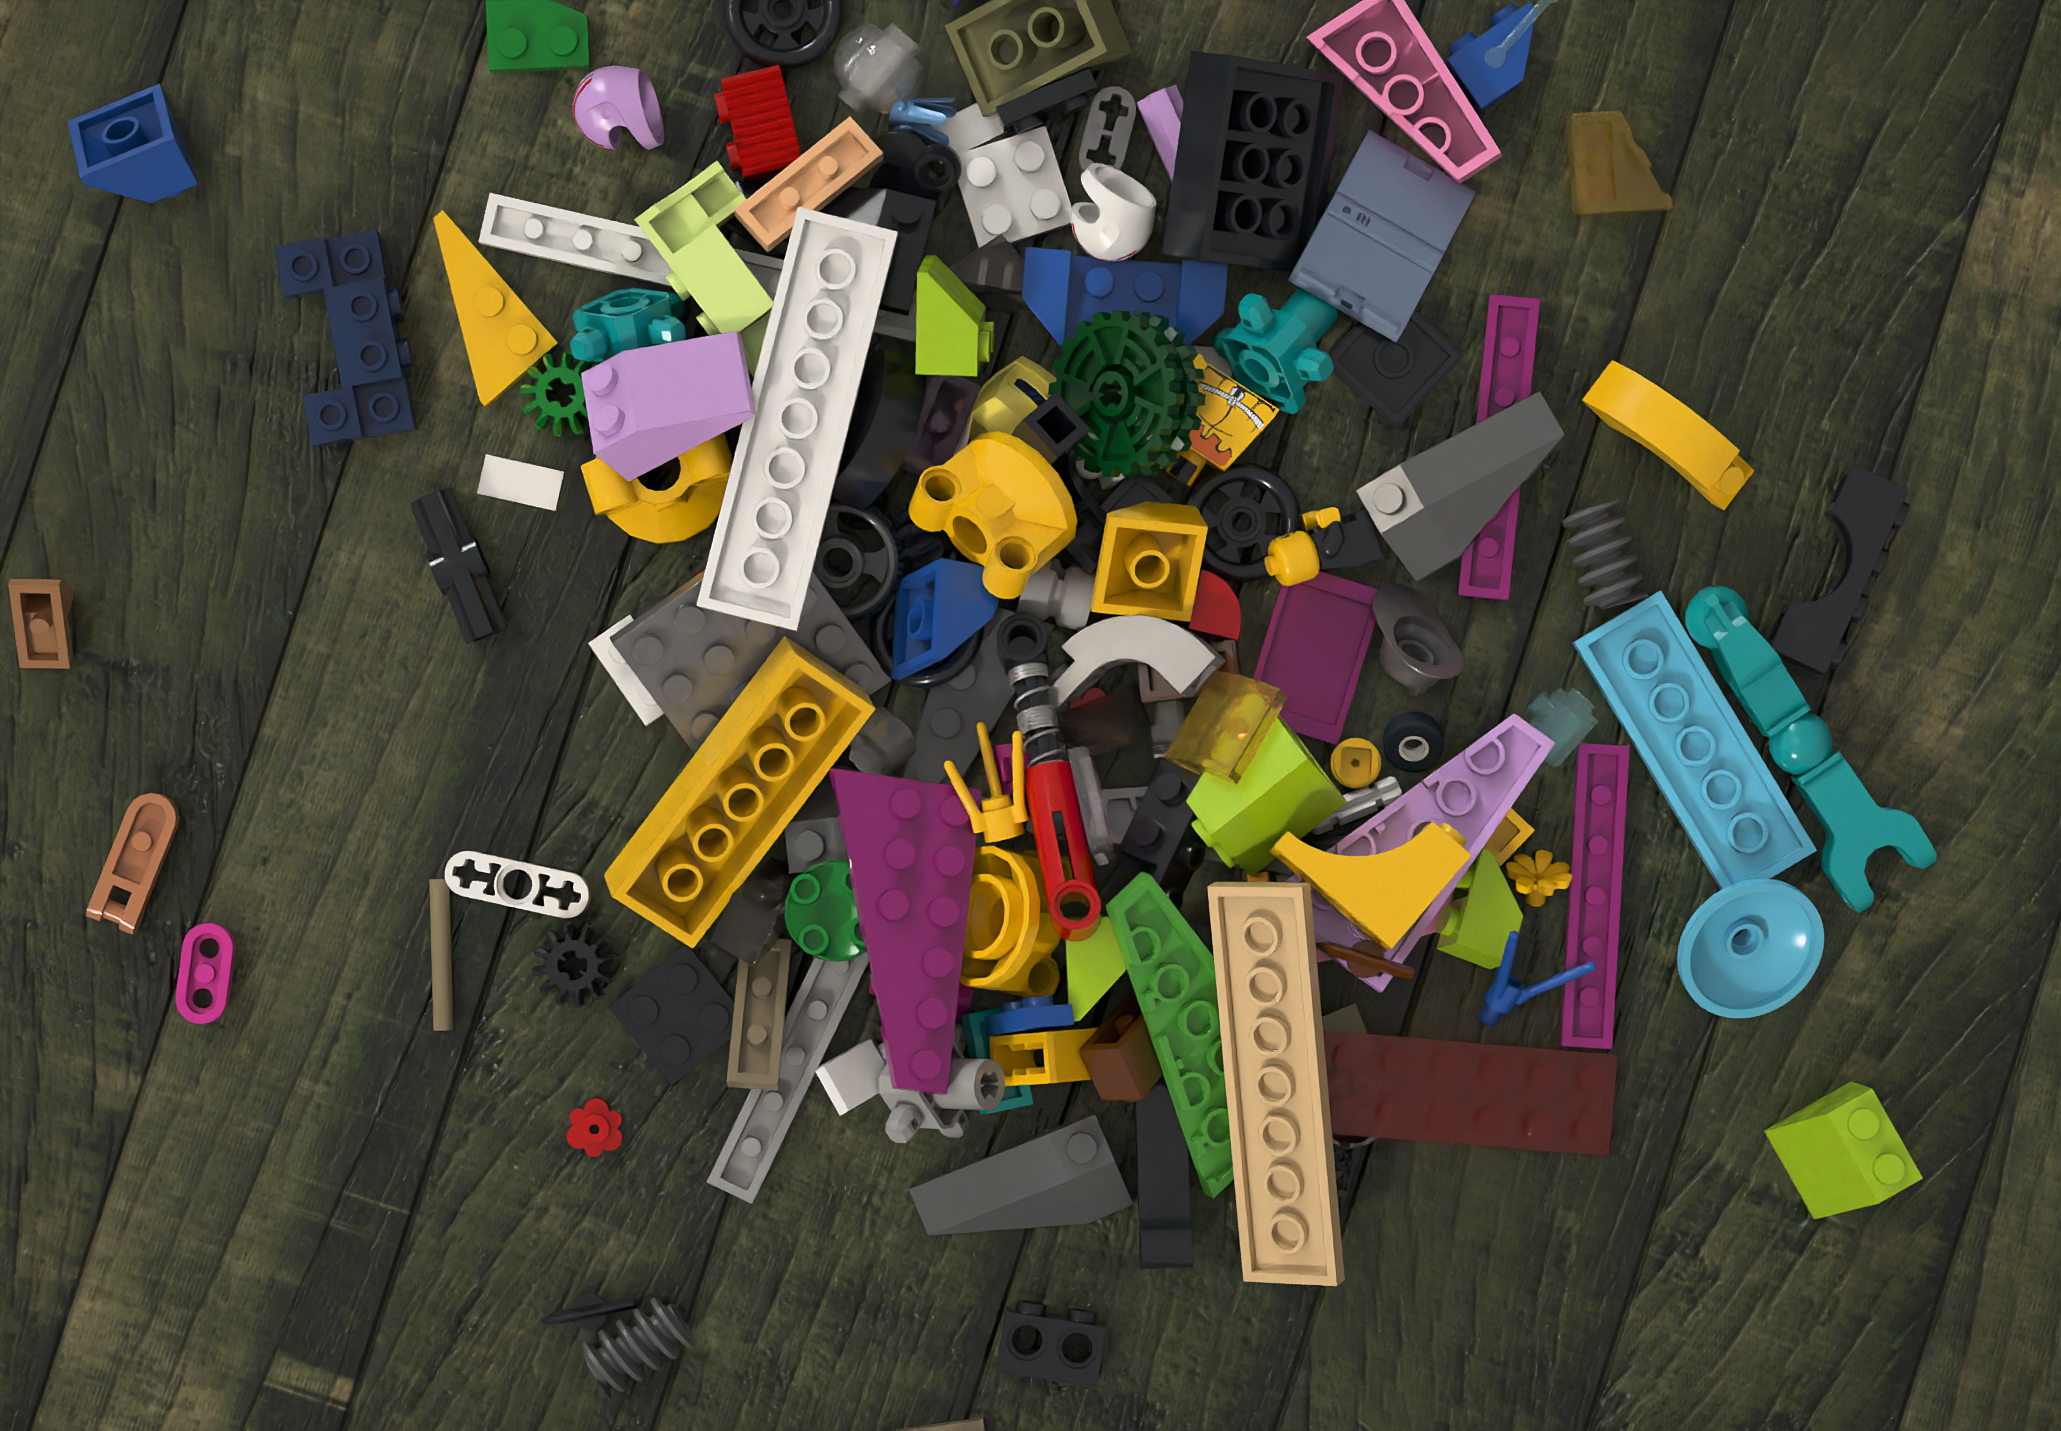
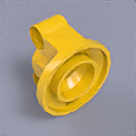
M1000 431L981 433L945 464L926 469L919 478L908 509L910 518L915 525L931 532L944 530L961 554L972 562L984 566L982 580L985 588L989 593L1002 599H1013L1021 595L1030 577L1075 538L1077 516L1072 497L1055 469L1038 451L1020 438ZM1005 564L1011 565V566L1014 567L1015 569L1009 568V567L1006 566Z
M725 432L677 456L681 466L679 479L672 487L663 491L647 489L640 483L637 477L627 481L597 456L595 460L581 465L580 467L595 515L605 514L632 537L656 544L686 541L710 528L719 517L733 463Z
M999 846L975 847L960 983L967 987L999 990L1003 993L1023 998L1052 996L1057 990L1060 981V971L1058 964L1051 958V954L1059 944L1061 937L1054 932L1050 923V914L1037 850H1025L1022 852ZM1060 855L1065 882L1073 880L1069 857Z

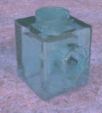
M1558 688L1551 695L1543 689L1524 710V713L1530 717L1527 723L1555 742V745L1544 759L1552 767H1559L1599 722L1590 714L1595 706L1574 688H1571L1568 693Z

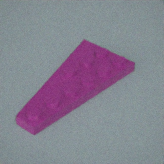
M832 768L829 770L832 789H835L840 814L838 820L841 835H844L850 864L848 870L863 944L867 948L872 973L870 974L873 994L876 993L882 1022L880 1029L892 1088L945 1095L948 1089L977 833L973 832L970 816L954 786ZM968 788L980 810L982 790Z

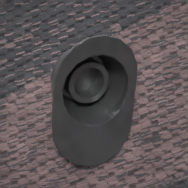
M1391 583L1381 587L1373 598V611L1377 623L1384 634L1380 649V663L1384 670L1394 680L1404 685L1409 693L1415 697L1424 694L1439 679H1450L1458 676L1464 667V657L1456 643L1452 640L1439 613L1431 602L1418 591L1405 585Z

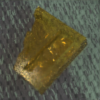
M1620 110L1579 112L1566 116L1574 216L1667 211L1673 208L1671 197L1668 192L1663 194L1649 170V167L1652 166L1643 149L1638 147L1633 141L1632 130Z

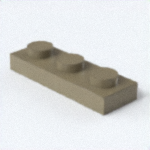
M741 936L727 1087L778 1091L792 940Z

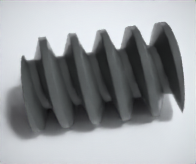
M1622 499L1576 511L1562 520L1563 527L1579 529L1577 534L1567 540L1569 547L1584 548L1585 550L1573 559L1574 566L1590 568L1589 572L1578 579L1579 586L1595 587V591L1583 599L1584 605L1599 606L1601 610L1648 597L1647 592L1631 590V587L1643 579L1642 573L1626 571V567L1638 560L1637 554L1621 552L1620 549L1633 540L1632 535L1616 533L1615 530L1627 521L1626 514L1610 512V509L1620 503Z
M655 1297L650 1299L653 1313L650 1317L646 1316L638 1308L634 1309L633 1315L636 1326L633 1328L621 1319L615 1321L618 1337L615 1339L604 1330L598 1332L601 1348L598 1350L586 1340L581 1343L586 1364L608 1397L611 1398L610 1385L620 1392H624L629 1388L627 1374L639 1382L646 1377L644 1363L656 1371L662 1368L661 1352L670 1359L675 1360L680 1356L678 1341L690 1349L697 1345L689 1325L671 1300H669L670 1304L665 1306Z

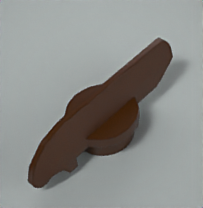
M1363 940L1351 947L1333 942H1317L1316 944L1320 950L1331 957L1345 960L1349 970L1359 978L1374 977L1379 972L1410 980L1414 977L1415 968L1385 959L1382 949L1372 941Z

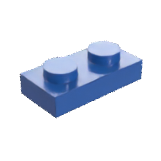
M1053 996L1032 997L1018 1002L1003 1003V1013L985 1016L987 1037L1036 1033L1074 1025L1072 1004L1053 1005Z

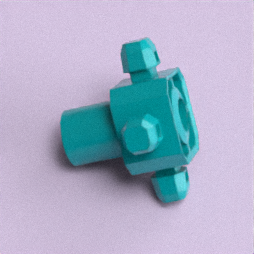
M1300 287L1279 310L1272 309L1267 299L1263 296L1253 293L1247 294L1239 302L1238 306L1241 322L1235 328H1221L1212 337V345L1220 357L1228 360L1235 379L1239 384L1258 396L1274 400L1277 408L1282 412L1289 414L1298 413L1306 402L1303 389L1309 380L1324 381L1333 372L1334 365L1330 356L1326 352L1317 349L1316 343L1336 323L1339 316L1338 310Z
M628 288L616 290L585 304L574 311L572 315L574 329L578 331L570 342L572 355L578 360L604 362L623 351L683 341L686 339V331L680 319L686 312L685 301L676 293Z

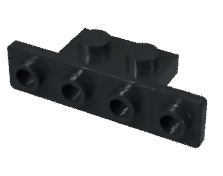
M1227 731L1223 732L1208 764L1226 737ZM1161 760L1118 850L1126 857L1157 868L1153 875L1154 880L1179 911L1182 906L1185 889L1194 871L1199 869L1203 863L1207 846L1191 825L1197 819V816L1186 802L1202 774Z

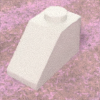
M872 1036L821 1064L815 1070L840 1116L879 1093V1074L887 1062L884 1043L877 1045Z

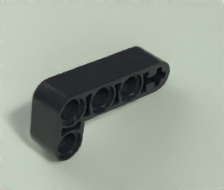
M1162 1075L1152 1087V1092L1144 1099L1135 1102L1141 1269L1193 1268L1188 1146L1166 1081Z

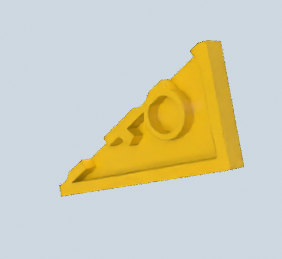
M442 210L433 219L479 400L487 408L527 374L529 366L535 367L543 360V355L550 354L560 344Z

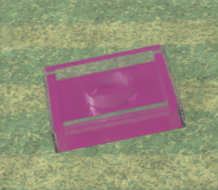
M1085 746L1068 749L1089 849L1098 865L1116 862L1117 853L1097 765L1089 749Z

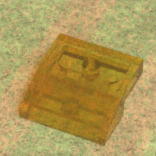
M1214 671L1165 753L1164 758L1168 762L1202 775L1205 771L1238 784L1288 697L1280 688L1233 673Z

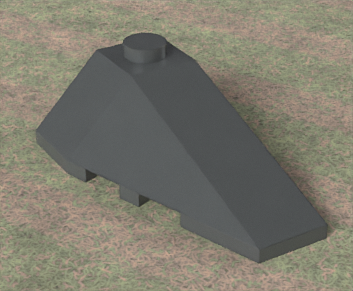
M1539 391L1399 464L1356 491L1380 534L1414 580L1420 582L1460 558L1473 544L1471 543L1472 540L1490 520H1494L1503 509L1502 506L1523 482H1526L1567 435L1542 392Z

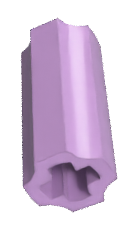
M1176 85L1154 92L1136 103L1171 182L1173 180L1184 104Z

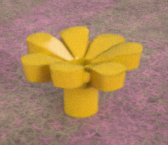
M1538 850L1535 860H1532L1526 854H1518L1514 856V862L1506 864L1507 876L1516 881V890L1526 894V903L1535 907L1544 905L1546 896H1552L1555 889L1568 888L1572 880L1570 865L1565 862L1551 864L1553 854L1547 850Z

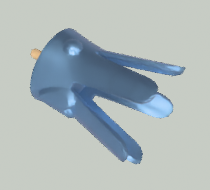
M898 91L893 100L892 107L879 106L880 110L890 112L889 130L910 131L928 143L949 144V138L946 134L925 124L942 126L946 123V118L954 117L957 113L954 107L932 103H950L955 101V98H915L910 94Z

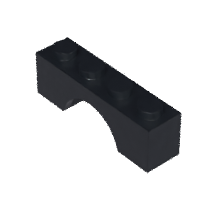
M1855 464L1844 468L1824 513L1833 522L1842 537L1845 552L1843 570L1833 588L1821 598L1808 603L1791 602L1783 604L1767 639V642L1781 659L1816 675L1826 674L1829 667L1833 669L1838 667L1848 645L1847 641L1842 640L1849 621L1857 623L1866 607L1869 596L1862 593L1870 575L1878 577L1889 555V550L1883 547L1891 529L1896 532L1900 529L1909 511L1910 504L1904 502L1909 490L1908 488Z

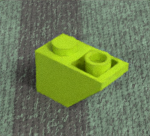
M1482 848L1454 888L1450 903L1444 907L1437 922V932L1440 933V938L1436 948L1488 969L1500 967L1508 935L1511 931L1519 933L1523 914L1492 851Z

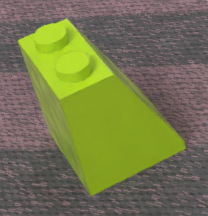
M1258 691L1249 697L1186 800L1197 816V819L1191 825L1208 847L1214 848L1230 869L1238 863L1251 878L1276 859L1269 850L1283 834L1288 831L1300 840L1347 802L1298 735Z
M1855 1082L1845 1084L1764 1130L1813 1219L1879 1204L1923 1179L1873 1089Z

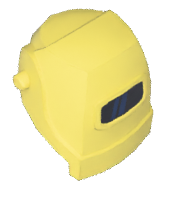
M1020 356L1000 369L983 385L972 404L968 401L960 408V411L965 414L962 425L963 430L972 416L969 442L973 441L981 433L1000 431L1011 435L1026 416L1052 396L1048 394L1049 383L1056 382V378L1042 366L1024 356Z

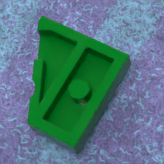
M485 0L490 73L591 68L589 18L587 15L553 0Z

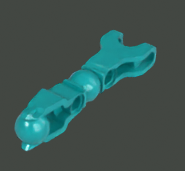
M1709 586L1699 590L1690 599L1685 611V624L1690 636L1699 645L1708 648L1726 686L1735 695L1762 736L1769 737V751L1774 762L1783 771L1793 774L1790 778L1825 831V844L1821 851V870L1843 902L1855 912L1861 913L1870 907L1874 901V893L1868 884L1864 870L1867 858L1875 849L1890 845L1902 855L1908 864L1920 869H1926L1936 862L1937 854L1918 821L1912 815L1888 807H1879L1843 758L1840 751L1832 749V735L1828 725L1819 716L1808 712L1811 708L1783 665L1780 656L1749 623V611L1744 599L1735 590L1725 586Z

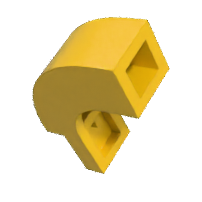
M1613 360L1582 399L1608 426L1651 450L1678 471L1711 504L1722 510L1726 509L1754 472L1738 455L1740 450L1698 414L1648 379Z

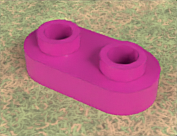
M204 923L197 925L187 933L183 941L175 1000L179 1013L192 1023L206 1024L213 1022L225 1013L229 1005L236 942L232 933L220 924ZM209 938L216 940L219 944V952L213 958L206 956L203 952V944ZM202 988L209 990L213 997L212 1003L207 1008L201 1007L196 1001V994Z

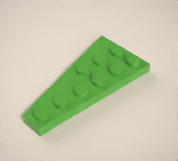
M1141 872L1105 907L1204 1195L1214 1199L1234 1179L1214 956L1154 878L1148 873Z

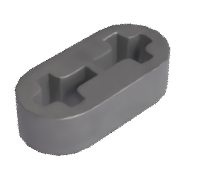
M1110 86L1104 88L1094 97L1079 151V167L1082 173L1090 164L1094 163L1092 160L1086 159L1088 152L1097 153L1101 138L1111 140L1108 156L1116 159L1114 166H1108L1119 171L1123 167L1135 121L1136 103L1133 96L1121 87ZM1112 97L1121 99V108L1128 111L1126 117L1118 116L1113 132L1104 130L1106 113L1099 110L1101 104L1109 105Z

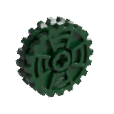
M1113 310L1112 315L1109 312L1093 314V323L1081 321L1075 326L1076 338L1066 337L1061 344L1065 354L1062 359L1054 360L1052 369L1057 373L1056 382L1049 383L1048 392L1050 395L1057 392L1091 429L1077 445L1075 461L1084 460L1085 470L1090 473L1102 471L1103 477H1119L1121 473L1124 477H1140L1141 473L1143 476H1154L1160 474V466L1171 468L1178 462L1176 452H1187L1191 447L1190 431L1199 430L1202 422L1196 413L1198 407L1205 405L1206 395L1199 392L1198 383L1205 378L1203 369H1195L1193 363L1198 355L1195 347L1183 344L1186 333L1180 327L1169 328L1168 318L1162 315L1151 317L1150 312L1134 311L1131 315L1129 311Z

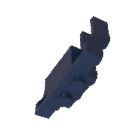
M374 230L332 239L322 237L275 246L274 250L282 292L286 299L324 293L342 388L302 396L312 446L318 448L418 430L406 368L414 367L413 355L408 337L400 339L397 319L404 318L403 302L399 289H391L380 233Z

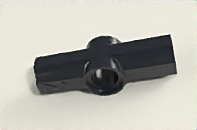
M449 487L435 491L410 503L413 509L412 512L421 529L420 532L430 552L427 554L430 568L440 591L444 596L447 595L466 644L486 639L508 629L499 601L488 579L491 578V573L486 558L476 537L471 536L453 489Z

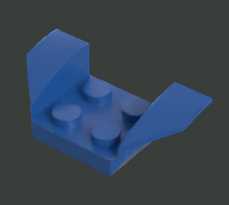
M1026 247L1022 298L1057 341L1063 352L1061 344L1065 338H1076L1077 336L1076 325L1081 321L1093 323V314L1109 312L1112 315L1113 310L1129 311L1131 315L1134 311L1150 312L1151 317L1162 315L1169 319V328L1180 327L1186 333L1183 344L1190 345L1224 314L1228 263L1182 260L1181 264L1135 260L1111 262L1094 257L1073 256L1069 250Z

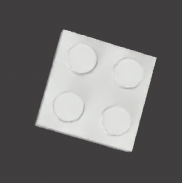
M1046 126L958 154L962 164L958 186L981 254L1071 226L1072 206Z

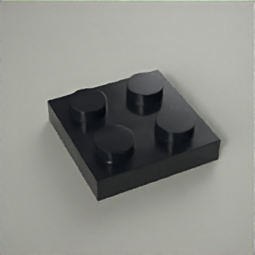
M685 944L611 1004L609 1009L668 1082L673 1085L731 1038L735 1000L694 949Z

